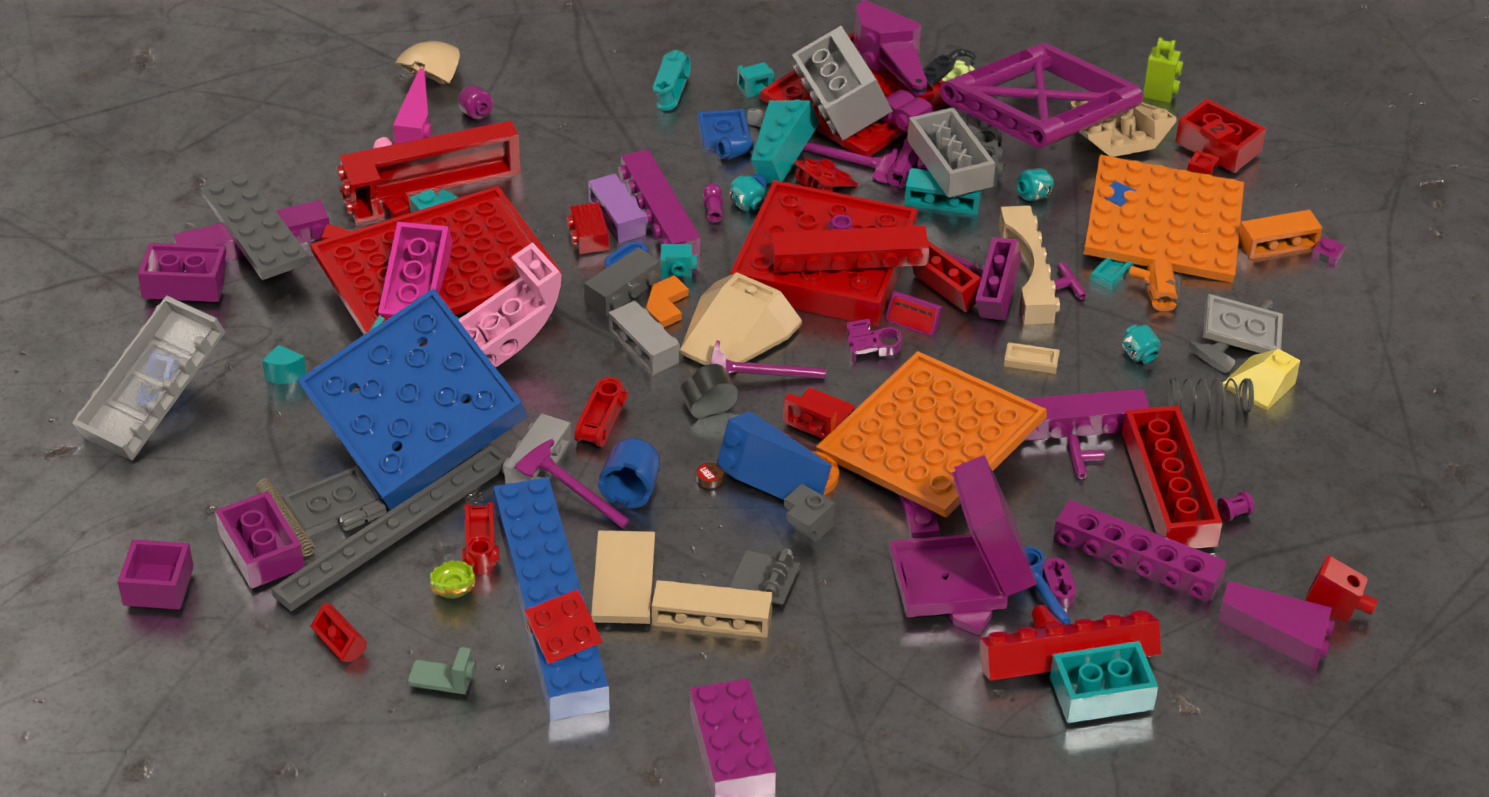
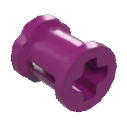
M1241 491L1237 496L1228 499L1226 497L1219 498L1217 509L1223 521L1230 522L1236 516L1253 514L1254 503L1248 492Z

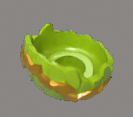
M454 560L443 562L440 566H436L434 571L430 572V587L436 595L443 598H460L474 587L475 575L472 566L467 565L466 562Z

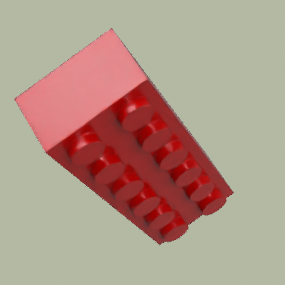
M1168 406L1126 410L1122 434L1156 533L1192 548L1218 546L1222 520L1180 407Z

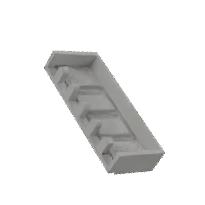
M166 295L161 304L155 308L154 313L146 324L140 328L138 335L132 343L126 347L115 366L109 370L100 386L92 393L91 398L83 409L77 413L72 424L81 436L133 461L225 334V330L218 319Z

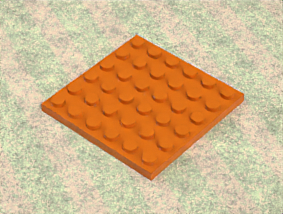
M1100 155L1083 254L1110 258L1122 262L1132 261L1133 264L1149 266L1154 260L1165 259L1172 264L1174 272L1233 283L1236 272L1244 182L1215 177L1209 174L1167 168L1161 165L1141 163L1135 160H1125L1114 156ZM1114 181L1136 190V192L1129 190L1124 193V198L1127 200L1122 207L1104 199V197L1114 195V189L1110 187Z
M917 351L839 424L831 434L816 446L817 452L831 457L838 465L947 518L961 504L951 473L955 471L954 467L985 455L992 471H994L1047 418V411L1039 405Z

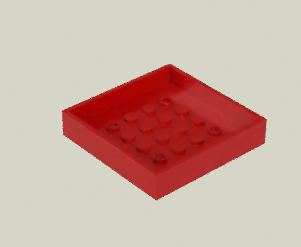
M774 180L730 275L740 273L781 291L793 309L848 321L870 319L871 325L878 327L902 267L774 273L772 233L831 230L828 227V222L837 215L849 216L852 219V228L854 229L916 226L918 209Z

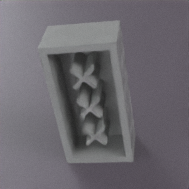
M954 108L909 118L907 141L948 198L993 187L995 162Z

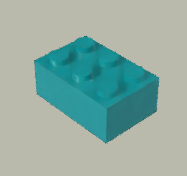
M1139 641L1053 654L1050 679L1067 723L1154 710L1158 684Z

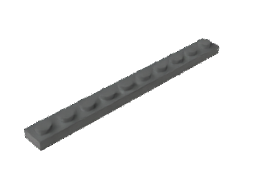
M491 445L274 586L272 588L273 597L290 611L294 610L502 472V467L507 457Z

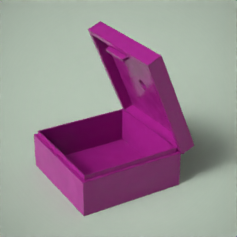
M985 455L955 466V471L951 472L971 534L890 541L889 553L906 617L1007 609V596L1037 585L1016 520ZM952 571L960 574L953 575L951 580L943 579L944 576H949Z

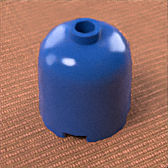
M638 438L623 439L616 443L599 475L598 488L601 494L611 503L617 501L627 504L626 508L629 509L638 508L646 504L653 493L660 471V457L657 450L649 442Z

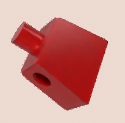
M1326 555L1308 589L1305 601L1331 607V618L1349 621L1355 609L1372 615L1378 599L1363 593L1367 583L1366 576L1337 559Z

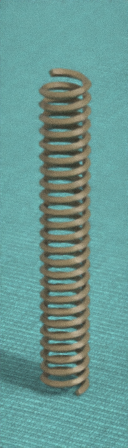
M268 478L261 479L256 485L258 493L269 491L286 521L290 524L289 526L295 535H298L297 539L301 541L300 544H303L301 545L303 557L313 554L316 549L315 545L300 523H298V520H296L285 501H283V498H281Z

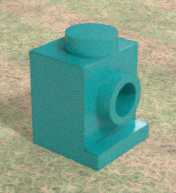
M765 62L744 68L742 65L737 66V86L746 98L760 95V91L772 84L775 79L772 68H769Z
M662 244L661 280L666 279V276L673 275L676 277H692V270H697V255H692V244Z

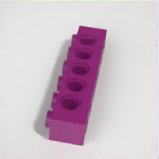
M1068 501L1055 522L1054 541L1209 603L1213 600L1224 580L1227 561L1075 501Z

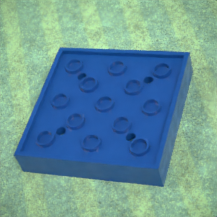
M434 288L297 380L307 397L389 510L394 509L528 417L522 401ZM428 342L425 346H420L421 343ZM359 388L357 392L352 393L353 389ZM466 399H471L469 403H463ZM402 446L401 450L394 451L396 447Z

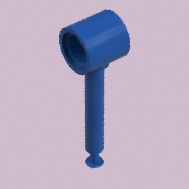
M1025 547L1037 585H1034L1058 621L1063 625H1068L1071 621L1042 577L1044 554L1035 547Z

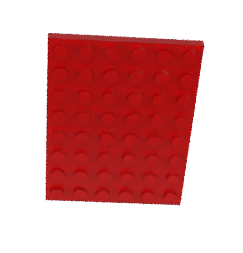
M499 186L310 244L313 256L364 335L368 333L374 321L379 317L378 310L397 222L449 227L453 243L439 296L454 315L476 308L520 278L511 257L531 243H534L559 270L562 280L561 270ZM382 316V317H384V319H383L382 322H384L385 320H387V319L390 318V317H389V316Z

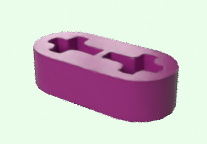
M1060 558L1046 560L1043 564V579L1062 607L1072 605L1075 601L1076 585L1067 562Z

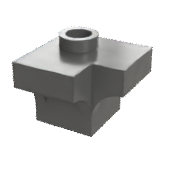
M804 484L799 485L784 499V507L789 510L787 522L794 525L797 531L817 542L834 526L835 502Z

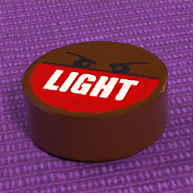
M703 463L696 469V481L701 487L712 489L723 483L724 471L716 463Z

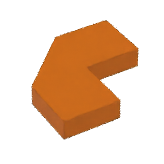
M675 275L653 284L646 307L650 316L657 323H661L663 327L682 320V312L673 302L689 296V289Z

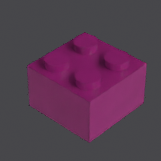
M132 539L118 579L122 604L124 606L181 609L194 568L190 544Z

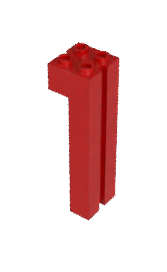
M511 120L339 155L340 166H337L339 180L343 183V185L339 186L341 198L345 200L347 214H352L355 224L385 218L380 202L403 192L408 196H414L430 189L437 191L442 188L447 189L521 173L519 137Z

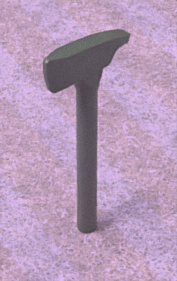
M1266 299L1258 307L1270 310L1273 307V302L1270 299ZM1195 341L1189 342L1190 349L1215 369L1229 373L1233 368L1235 360L1224 353L1230 346L1229 344L1217 342L1210 345L1199 344Z

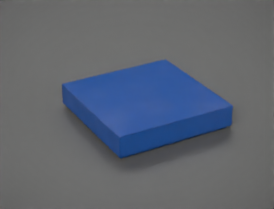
M744 109L697 113L703 148L716 147L717 141L721 140L722 137H750Z

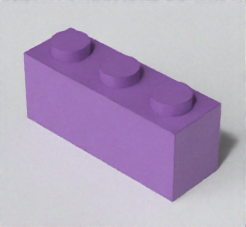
M616 174L588 181L590 203L595 204L598 202L600 204L606 226L618 243L646 235V225L648 224L646 212L639 208L636 198L629 194L625 182H621Z

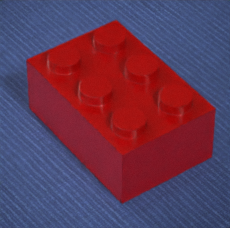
M1205 99L1179 119L1175 142L1195 153L1199 150L1220 157L1219 165L1235 173L1262 152L1266 128L1209 99ZM1216 119H1220L1235 130V135L1232 139L1218 146L1200 135L1201 127Z

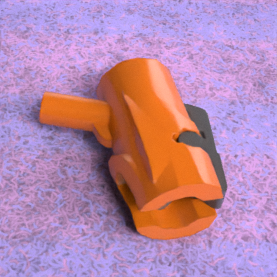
M1158 259L1151 262L1147 270L1131 266L1129 276L1143 279L1149 284L1147 291L1151 298L1152 306L1159 311L1168 312L1174 310L1176 304L1179 303L1181 277L1174 275L1172 264L1168 260Z

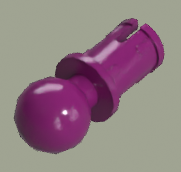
M708 184L703 189L707 218L710 222H719L723 216L721 208L723 204L722 190L717 184Z

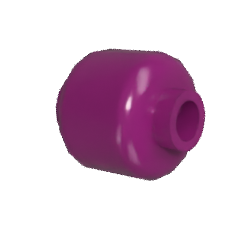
M472 85L462 90L458 98V105L466 115L472 119L479 120L489 115L493 107V99L487 91L479 86Z

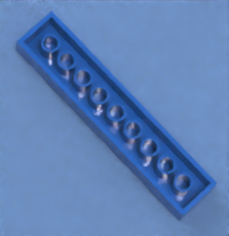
M549 477L493 486L495 511L524 622H528L524 610L578 589L583 599ZM528 633L550 721L609 710V686L597 645L548 665L534 633Z

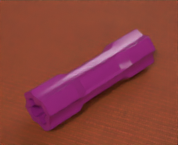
M908 135L897 160L892 164L888 172L889 178L887 181L892 186L900 188L906 186L910 168H914L919 159L907 141Z

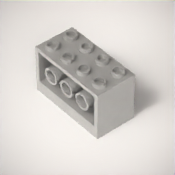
M842 26L792 54L796 61L793 67L799 77L804 76L801 78V82L805 89L810 93L809 95L816 107L818 106L824 120L830 119L827 121V124L832 133L838 132L842 140L892 112L876 78Z

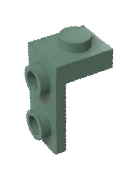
M459 647L453 665L415 660L408 678V685L466 695L471 679H474L476 673V662L472 661L471 649Z

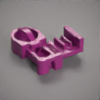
M870 319L846 323L847 334H849L848 349L853 361H856V355L878 351L880 357L897 354L902 348V334L896 328L886 327L874 330L873 334V331H869L871 326ZM890 337L898 340V342L892 345H885L880 342L882 339Z

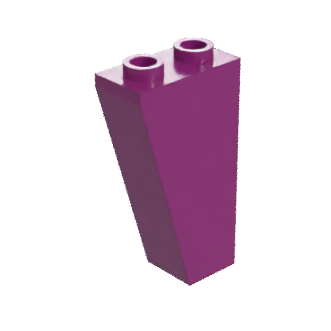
M1228 581L1218 620L1316 669L1319 658L1326 659L1330 641H1326L1324 638L1325 636L1331 638L1335 623L1334 620L1329 619L1331 607Z

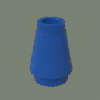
M722 137L716 144L718 156L725 160H731L751 152L754 148L753 140L750 137Z

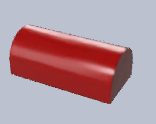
M323 603L310 627L341 661H354L364 653L367 641L332 604Z

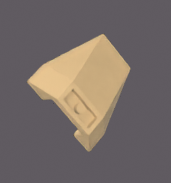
M1072 101L1071 108L1073 109L1089 101ZM1142 103L1136 108L1079 133L1107 155L1116 157L1155 149L1177 121L1176 116L1166 109Z
M734 273L716 281L700 297L680 348V354L704 365H709L715 343L718 340L720 341V351L726 355V359L745 363L789 339L802 325V320L781 291L740 273Z

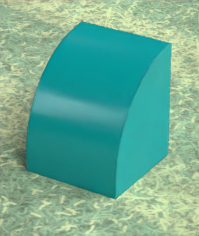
M280 345L275 347L262 360L265 380L272 383H294L307 374L304 355Z

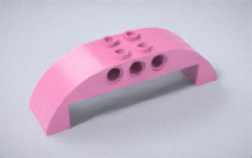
M531 243L511 257L520 278L458 319L495 368L515 355L536 336L551 315L558 299L561 287V274L534 243Z

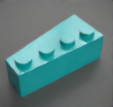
M769 101L751 159L755 172L763 175L767 183H773L774 180L780 182L784 180L794 161H796L819 125L811 101Z

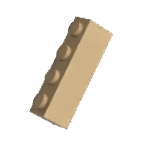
M657 580L652 602L653 626L768 638L772 614V592Z

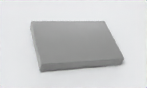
M1212 294L1207 296L1203 338L1259 353L1277 348L1281 350L1283 314Z

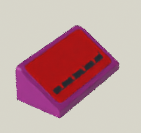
M894 291L886 315V321L928 336H933L940 326L942 306Z

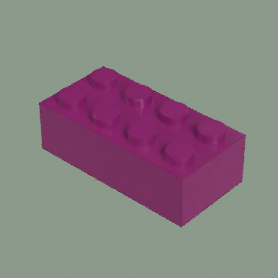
M749 678L690 688V715L712 797L775 796L776 771Z

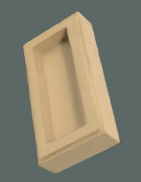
M1008 342L1004 367L1056 374L1060 350Z

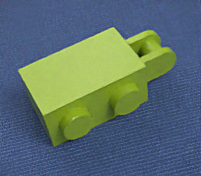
M1159 37L1157 47L1153 46L1148 59L1143 92L1144 98L1170 103L1173 94H1178L1180 81L1177 80V75H1181L1183 62L1180 61L1181 52L1175 51L1176 40L1169 42Z

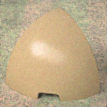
M426 41L406 49L396 60L395 64L412 75H416L419 68H424L427 77L440 85H445L452 80L458 65L460 52L457 47L445 42Z

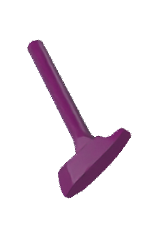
M807 142L802 150L874 168L876 170L872 175V179L885 184L888 183V172L892 164L897 160V149L883 157H869Z
M718 340L715 343L710 364L722 365L729 374L748 373L825 379L826 368L731 361L726 359V355L720 351V341Z
M553 439L538 445L516 464L515 468L529 477H533L539 468L549 472L622 529L629 523V519L555 464L550 457V448L555 443Z

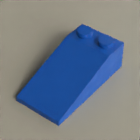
M751 411L728 419L716 464L735 479L781 499H785L801 484L823 495L832 467L831 464Z

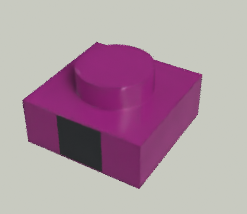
M1322 236L1313 249L1311 258L1335 266L1344 254L1346 245Z

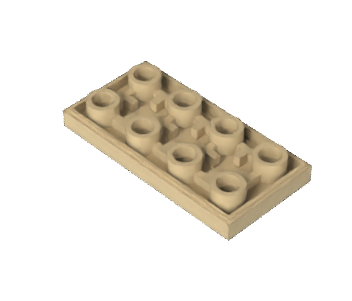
M598 531L591 613L593 622L650 624L655 532Z

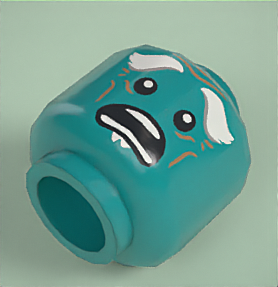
M1036 168L1024 170L1020 173L1016 188L1024 200L1036 201L1046 199L1050 195L1054 183L1052 176L1045 169Z
M739 176L731 183L729 195L730 199L743 212L757 211L764 202L766 190L753 176Z
M1132 325L1125 330V337L1121 345L1134 362L1147 364L1159 355L1161 342L1148 325Z

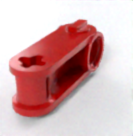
M605 377L597 382L577 422L574 433L576 442L583 440L596 443L597 447L604 446L629 397V392H626V388L623 387L619 379Z
M488 502V505L475 506L465 503L466 547L462 548V562L472 566L473 573L476 575L489 574L495 569L496 563L500 562L499 546L495 545L493 502Z

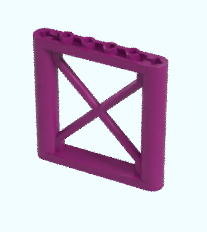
M1044 42L947 80L940 86L941 97L947 104L1038 149L1136 108L1143 101L1142 91L1137 85ZM1044 70L1090 92L1046 90ZM1034 71L1036 89L996 87ZM991 96L1037 99L1039 120ZM1047 99L1089 101L1049 118Z

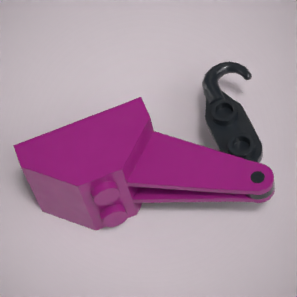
M862 0L856 5L855 48L868 67L877 71H890L913 95H924L927 91V85L933 86L954 69L958 58H970L971 65H974L977 61V57L972 51L956 49L948 55H939L925 68H922L919 60L920 23L867 0Z

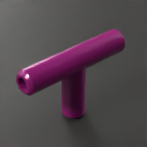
M1065 262L1059 263L1057 269L1063 278L1054 280L1055 290L1070 287L1079 300L1086 298V291Z
M1070 435L1067 438L1076 476L1079 479H1083L1087 476L1084 462L1103 461L1105 459V452L1103 450L1081 451L1077 435Z

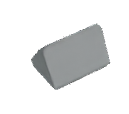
M758 108L749 109L747 112V124L761 127L766 110Z

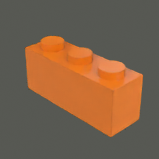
M1311 210L1241 221L1238 242L1249 259L1315 248L1320 241L1322 227Z

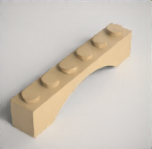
M1031 206L1001 207L999 220L1001 237L1018 240L1021 256L1031 272L1030 279L1021 290L1019 308L1023 324L1054 323L1055 314L1060 311V301L1058 297L1054 296L1055 282L1054 280L1050 281L1051 268L1050 264H1046V249L1041 247L1042 234L1041 231H1037V216L1032 214Z

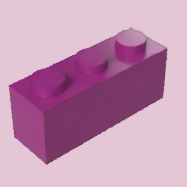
M992 237L976 297L980 318L1006 320L1022 258L1017 239Z

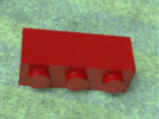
M928 240V265L912 266L914 275L966 313L976 305L981 278Z

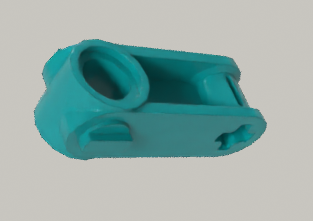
M673 50L664 55L653 84V91L657 94L658 98L656 102L657 107L663 111L671 110L677 106L687 78L690 76V57L681 51Z

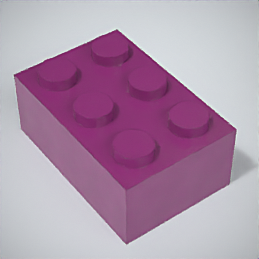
M269 491L215 510L219 535L251 589L299 571L304 567L301 544Z

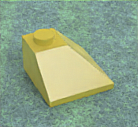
M1278 348L1253 355L1230 375L1222 385L1225 387L1226 382L1232 378L1239 389L1241 381L1244 378H1250L1254 386V404L1267 411L1296 383L1300 360ZM1230 381L1227 390L1236 394L1234 383ZM1243 385L1241 387L1240 397H1242ZM1249 390L1247 392V400L1249 399Z

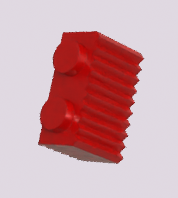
M591 202L590 204L586 203L580 206L578 204L576 206L572 205L570 207V215L566 216L568 231L573 230L571 231V241L573 246H577L579 254L609 250V233L600 204L598 202L595 204Z

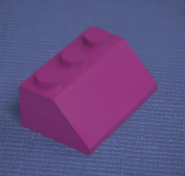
M149 243L138 272L141 297L144 299L160 300L164 299L167 295L179 301L219 302L224 287L226 247Z

